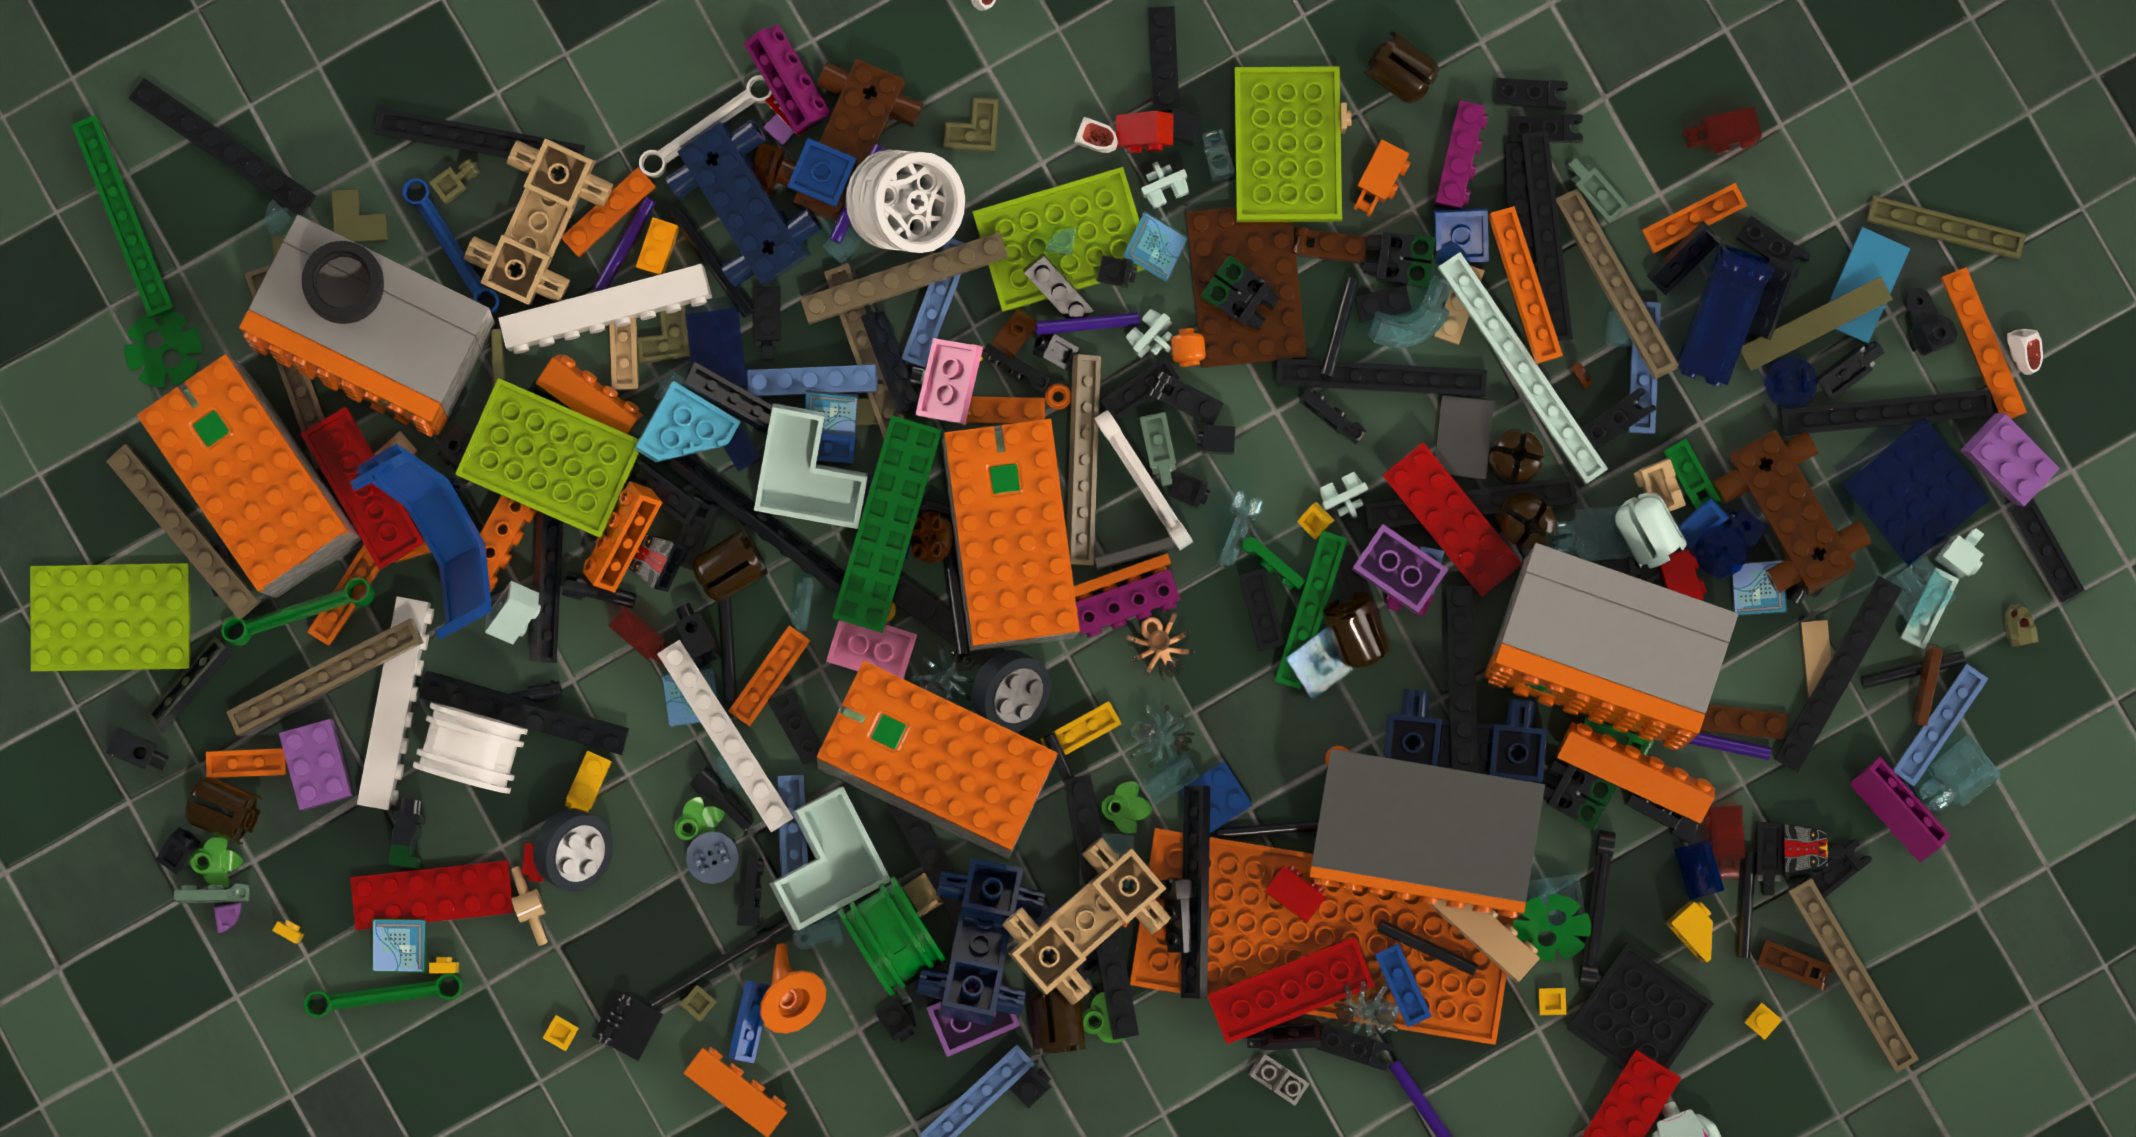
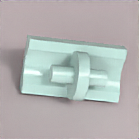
M1158 162L1152 164L1154 171L1146 174L1148 182L1157 178L1158 181L1141 188L1143 198L1147 197L1154 209L1167 203L1162 190L1171 187L1176 199L1189 194L1185 170L1183 169L1164 177V175L1172 172L1170 164L1160 168Z
M1150 309L1142 319L1150 327L1145 335L1135 327L1126 336L1134 352L1141 359L1149 350L1154 355H1157L1161 349L1167 353L1171 350V347L1167 344L1173 337L1167 331L1173 324L1170 321V317L1165 313L1161 315Z
M1352 472L1341 478L1347 489L1346 492L1338 495L1333 483H1329L1319 489L1323 500L1321 505L1325 511L1344 503L1345 506L1337 509L1339 516L1341 517L1349 513L1352 519L1357 517L1355 509L1363 506L1361 499L1351 502L1350 499L1367 492L1368 487L1365 482H1361L1355 472Z

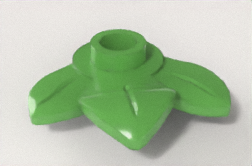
M1134 781L1118 785L1114 794L1105 797L1101 803V813L1104 818L1113 821L1117 830L1124 834H1135L1137 832L1136 821L1146 818L1153 810L1148 801L1142 797H1137L1139 783ZM1113 803H1116L1118 805V811L1116 813L1112 812L1111 805Z
M700 796L692 798L684 805L683 815L675 822V833L680 839L690 841L701 833L717 832L714 828L722 820L724 811L716 806L704 807ZM685 823L692 824V829L689 831H685L682 827Z
M218 836L207 840L204 847L194 850L189 862L195 872L203 874L208 884L223 885L224 888L229 887L227 872L238 868L243 863V859L237 852L226 849L227 839ZM199 857H206L208 863L202 864L199 861Z
M1104 992L1099 993L1093 998L1091 1008L1086 1009L1082 1013L1084 1030L1089 1034H1097L1106 1043L1122 1042L1125 1038L1112 1039ZM1091 1016L1098 1017L1099 1021L1096 1025L1089 1024L1088 1020Z

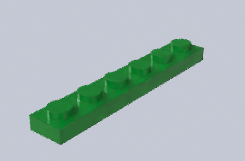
M1324 530L1321 531L1275 676V682L1298 689L1301 687L1302 682L1287 659L1317 636L1324 615L1323 609L1327 605L1348 539L1346 537Z

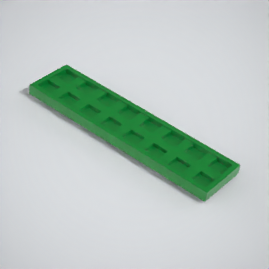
M891 415L832 618L881 633L884 632L943 430Z

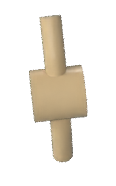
M514 867L511 869L519 893V896L512 898L516 915L520 923L529 921L538 946L544 945L548 940L538 917L546 914L543 901L537 889L529 892L521 867Z

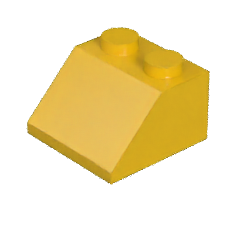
M1687 902L1665 924L1700 962L1707 963L1711 960L1713 921L1709 918L1711 912L1701 902Z

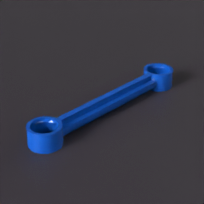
M417 178L407 181L403 187L405 200L410 205L418 208L474 296L473 300L477 302L479 296L485 293L492 294L495 297V306L490 310L491 314L494 315L500 308L499 296L495 291L480 283L481 278L473 265L464 260V251L430 200L431 191L429 186L423 180ZM414 184H421L426 190L424 198L418 202L411 201L407 196L409 187Z

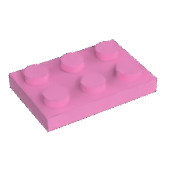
M933 338L915 415L965 425L983 348L977 345Z
M839 620L826 662L858 671L864 660L904 679L917 634L888 625L885 626L884 632L881 633Z

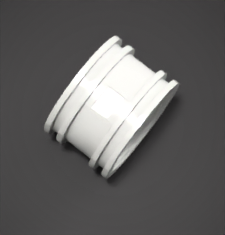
M889 149L868 156L857 166L847 187L846 208L852 227L868 244L882 249L924 253L943 246L954 236L964 215L965 195L959 175L952 165L942 157L932 153ZM920 178L923 182L922 187L920 186ZM913 221V223H914V228H913V230L911 231V230H910V224H911V222Z
M431 702L429 708L434 710L433 716L427 715L426 721L430 722L423 749H417L416 754L421 756L420 761H414L413 767L465 784L510 794L511 788L506 785L508 780H514L515 775L511 774L510 771L517 747L523 748L524 742L520 741L521 734L526 735L528 729L469 711Z

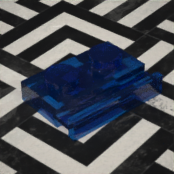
M1709 840L1674 849L1690 900L1725 890Z

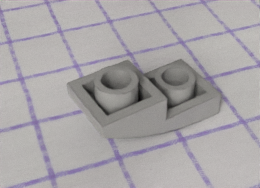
M1263 1052L1248 1073L1249 1076L1294 1106L1309 1086L1308 1082Z

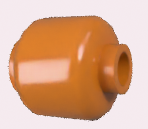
M1194 328L1179 329V335L1171 338L1173 361L1179 363V367L1200 365V361L1206 356L1204 336L1200 333H1195Z

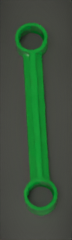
M353 578L348 581L345 589L246 621L238 619V617H231L222 625L221 633L223 638L230 644L243 646L250 640L253 634L350 603L357 607H365L374 599V588L363 578ZM365 584L367 587L366 595L360 600H353L352 592L354 588ZM236 624H243V634L238 639H230L229 633L231 628Z
M447 973L441 975L438 980L330 995L324 991H314L305 998L304 1008L310 1016L319 1018L326 1016L331 1010L435 996L452 1000L462 994L464 984L458 975ZM446 977L456 979L459 985L458 992L451 997L445 996L440 990L441 982ZM315 995H322L328 1003L326 1011L320 1015L313 1013L309 1008L310 1000Z

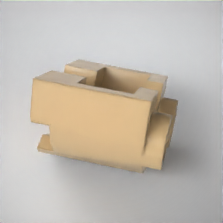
M1664 459L1639 469L1638 472L1634 473L1638 487H1643L1645 493H1656L1661 496L1669 511L1686 505L1675 478L1676 474L1671 459Z

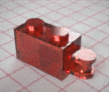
M1755 106L1705 117L1701 121L1702 126L1684 130V135H1687L1689 144H1687L1688 149L1706 145L1708 152L1715 151L1716 154L1729 152L1732 146L1740 145L1741 149L1757 145L1756 141H1759L1762 137ZM1703 131L1705 140L1699 141L1697 132Z
M625 606L608 627L648 661L651 662L654 658L664 666L657 654L666 649L664 645L667 641Z
M1742 805L1710 807L1703 819L1704 828L1709 830V839H1705V853L1710 855V860H1718L1719 881L1732 877L1734 880H1738V859L1745 858ZM1724 859H1732V867H1724Z

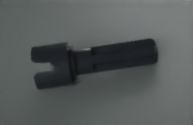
M570 570L567 572L561 594L562 596L581 601L582 598L590 597L628 608L634 607L637 595L632 592L617 589L614 593L593 586L584 574Z
M708 766L703 768L689 784L703 798L706 797L708 799L710 797L742 830L748 829L753 824L754 818L721 787L722 779Z

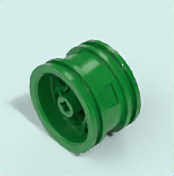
M895 876L890 878L892 884L887 887L884 883L880 884L879 888L881 891L857 905L854 901L849 904L851 908L849 911L845 912L843 908L838 911L856 945L890 996L896 994L894 988L898 985L901 989L907 987L905 981L921 972V968L929 967L931 970H934L936 968L934 963L938 960L942 963L947 962L931 931L922 917L917 915L916 907Z

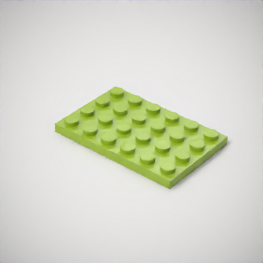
M1235 67L1237 222L1342 221L1340 67Z
M1123 167L973 211L980 238L1000 232L1008 255V259L988 265L1002 312L1048 299L1023 272V269L1042 253L1077 290L1101 284L1097 282L1102 255L1128 261L1124 254L1140 224ZM1133 262L1132 267L1137 268L1136 273L1147 270Z
M498 378L455 475L602 538L609 518L616 507L620 494L639 455V452L634 449L639 439Z
M190 564L30 566L31 672L189 669L191 664Z

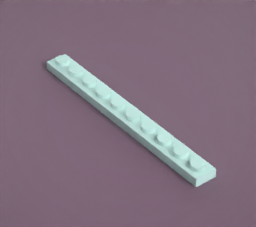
M1461 252L1437 267L1584 484L1589 483L1608 470Z

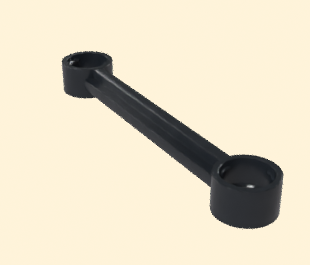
M1599 830L1597 835L1596 859L1588 913L1591 920V935L1589 937L1585 936V946L1578 979V987L1595 989L1597 983L1598 958L1611 859L1614 853L1616 833L1612 831Z

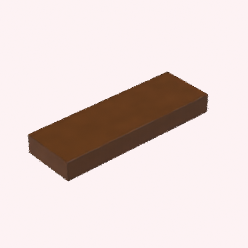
M1927 643L1912 714V720L1917 725L1923 726L1928 725L1943 654L1942 648L1933 643Z

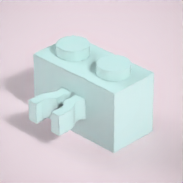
M1975 528L1971 530L1965 539L1959 535L1950 538L1934 560L1958 579L1965 576L1969 577L1971 574L1974 575L1983 563L1980 559L1984 555L1974 546L1984 534Z
M510 581L492 606V611L486 615L485 633L514 644L519 636L522 637L525 634L530 620L536 619L540 612L541 605L538 604L539 593Z

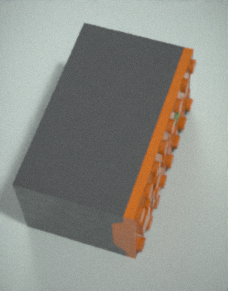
M1331 749L1310 878L1315 879L1314 884L1359 892H1362V888L1365 887L1368 888L1367 893L1383 896L1384 891L1394 892L1393 898L1409 900L1411 895L1419 896L1420 902L1437 904L1438 900L1447 901V907L1462 909L1464 904L1473 906L1472 911L1491 913V909L1499 910L1500 916L1518 917V913H1524L1545 784Z

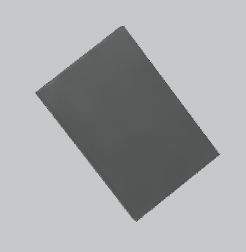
M1441 396L1435 457L1450 476L1486 480L1494 401Z
M1165 537L1095 558L1096 569L1098 571L1173 550L1172 537Z

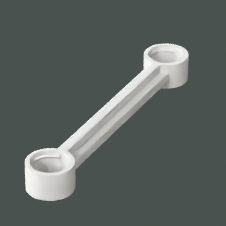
M762 75L752 77L748 81L745 91L660 150L644 152L639 159L641 171L650 178L661 176L666 170V164L679 156L678 150L719 122L726 123L753 103H765L764 100L773 95L771 90L763 98H757L751 94V87L756 81H765ZM649 155H657L661 158L663 164L659 171L650 173L644 169V161Z
M1106 410L1095 417L1094 420L1118 454L1166 528L1169 536L1172 537L1176 547L1181 551L1193 543L1187 530L1178 520L1110 412Z

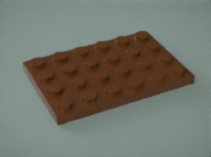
M1236 207L1186 212L1198 333L1204 336L1206 356L1201 361L1202 369L1277 361V358H1306L1296 254H1292V248L1295 245L1293 222H1237ZM1229 255L1260 277L1264 282L1271 285L1270 290L1280 298L1272 311L1261 303L1257 306L1255 311L1266 318L1258 331L1247 325L1240 326L1210 304L1199 299Z

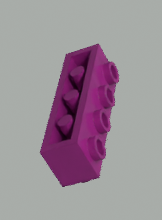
M779 24L758 31L744 43L745 48L795 133L818 125L831 114Z
M1462 100L1457 105L1434 206L1454 210L1461 209L1462 205L1468 204L1471 190L1466 189L1468 179H1474L1477 165L1472 164L1474 154L1479 155L1483 141L1478 139L1480 129L1485 130L1489 115L1484 113L1485 106Z
M1170 569L1076 602L1080 635L1086 634L1087 638L1101 634V628L1111 625L1112 629L1127 625L1126 620L1136 616L1138 621L1152 616V610L1161 608L1162 612L1177 607L1176 602L1180 601V596Z
M1881 757L1860 771L1849 783L1856 794L1869 805L1874 814L1886 824L1892 834L1904 844L1909 853L1920 863L1941 848L1951 836Z

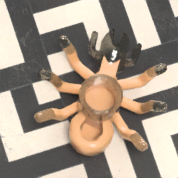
M1174 612L1165 631H1163V625L1159 619L1155 617L1146 618L1141 624V634L1147 641L1129 635L1126 636V640L1150 648L1132 657V662L1156 652L1144 676L1148 677L1157 660L1162 658L1163 661L1159 669L1162 681L1165 680L1162 672L1163 669L1168 677L1173 678L1172 670L1177 675L1180 672L1176 663L1180 665L1183 671L1186 668L1181 660L1170 657V652L1190 655L1195 653L1194 650L1168 647L1170 644L1191 634L1187 630L1172 639L1169 638L1168 634L1177 617V613Z

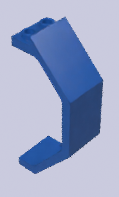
M397 443L358 465L359 471L356 473L359 477L350 481L353 489L356 491L368 484H374L401 503L408 510L438 563L445 614V624L435 630L439 640L491 612L486 546L449 479Z

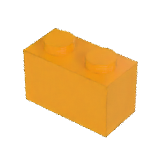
M652 217L636 264L638 271L653 276L665 274L679 233L678 225Z

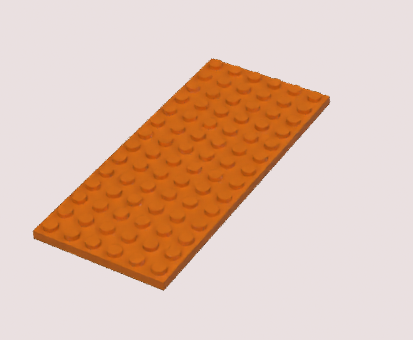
M1155 828L1149 869L1159 881L1183 879L1182 832ZM1210 837L1207 994L1356 937L1375 987L1306 1014L1496 1045L1507 974L1430 905L1420 902L1419 896L1411 895L1409 900L1393 898L1394 892L1384 891V895L1381 896L1367 893L1368 888L1365 887L1362 888V892L1319 885L1324 889L1322 894L1326 899L1308 923H1306L1265 893L1264 890L1283 865L1287 868L1292 865L1302 872L1301 879L1308 884L1311 881H1315V879L1310 878L1313 854ZM1159 895L1155 899L1165 910L1164 899H1160ZM1493 909L1498 914L1496 919L1503 926L1508 923L1513 927V920L1516 917L1500 916L1499 910ZM1381 920L1392 923L1477 963L1478 967L1474 975L1471 976L1377 932ZM1140 922L1130 985L1181 993L1182 953H1167L1166 924L1151 935ZM1396 944L1400 945L1432 1016L1410 1027L1406 1026L1374 954Z

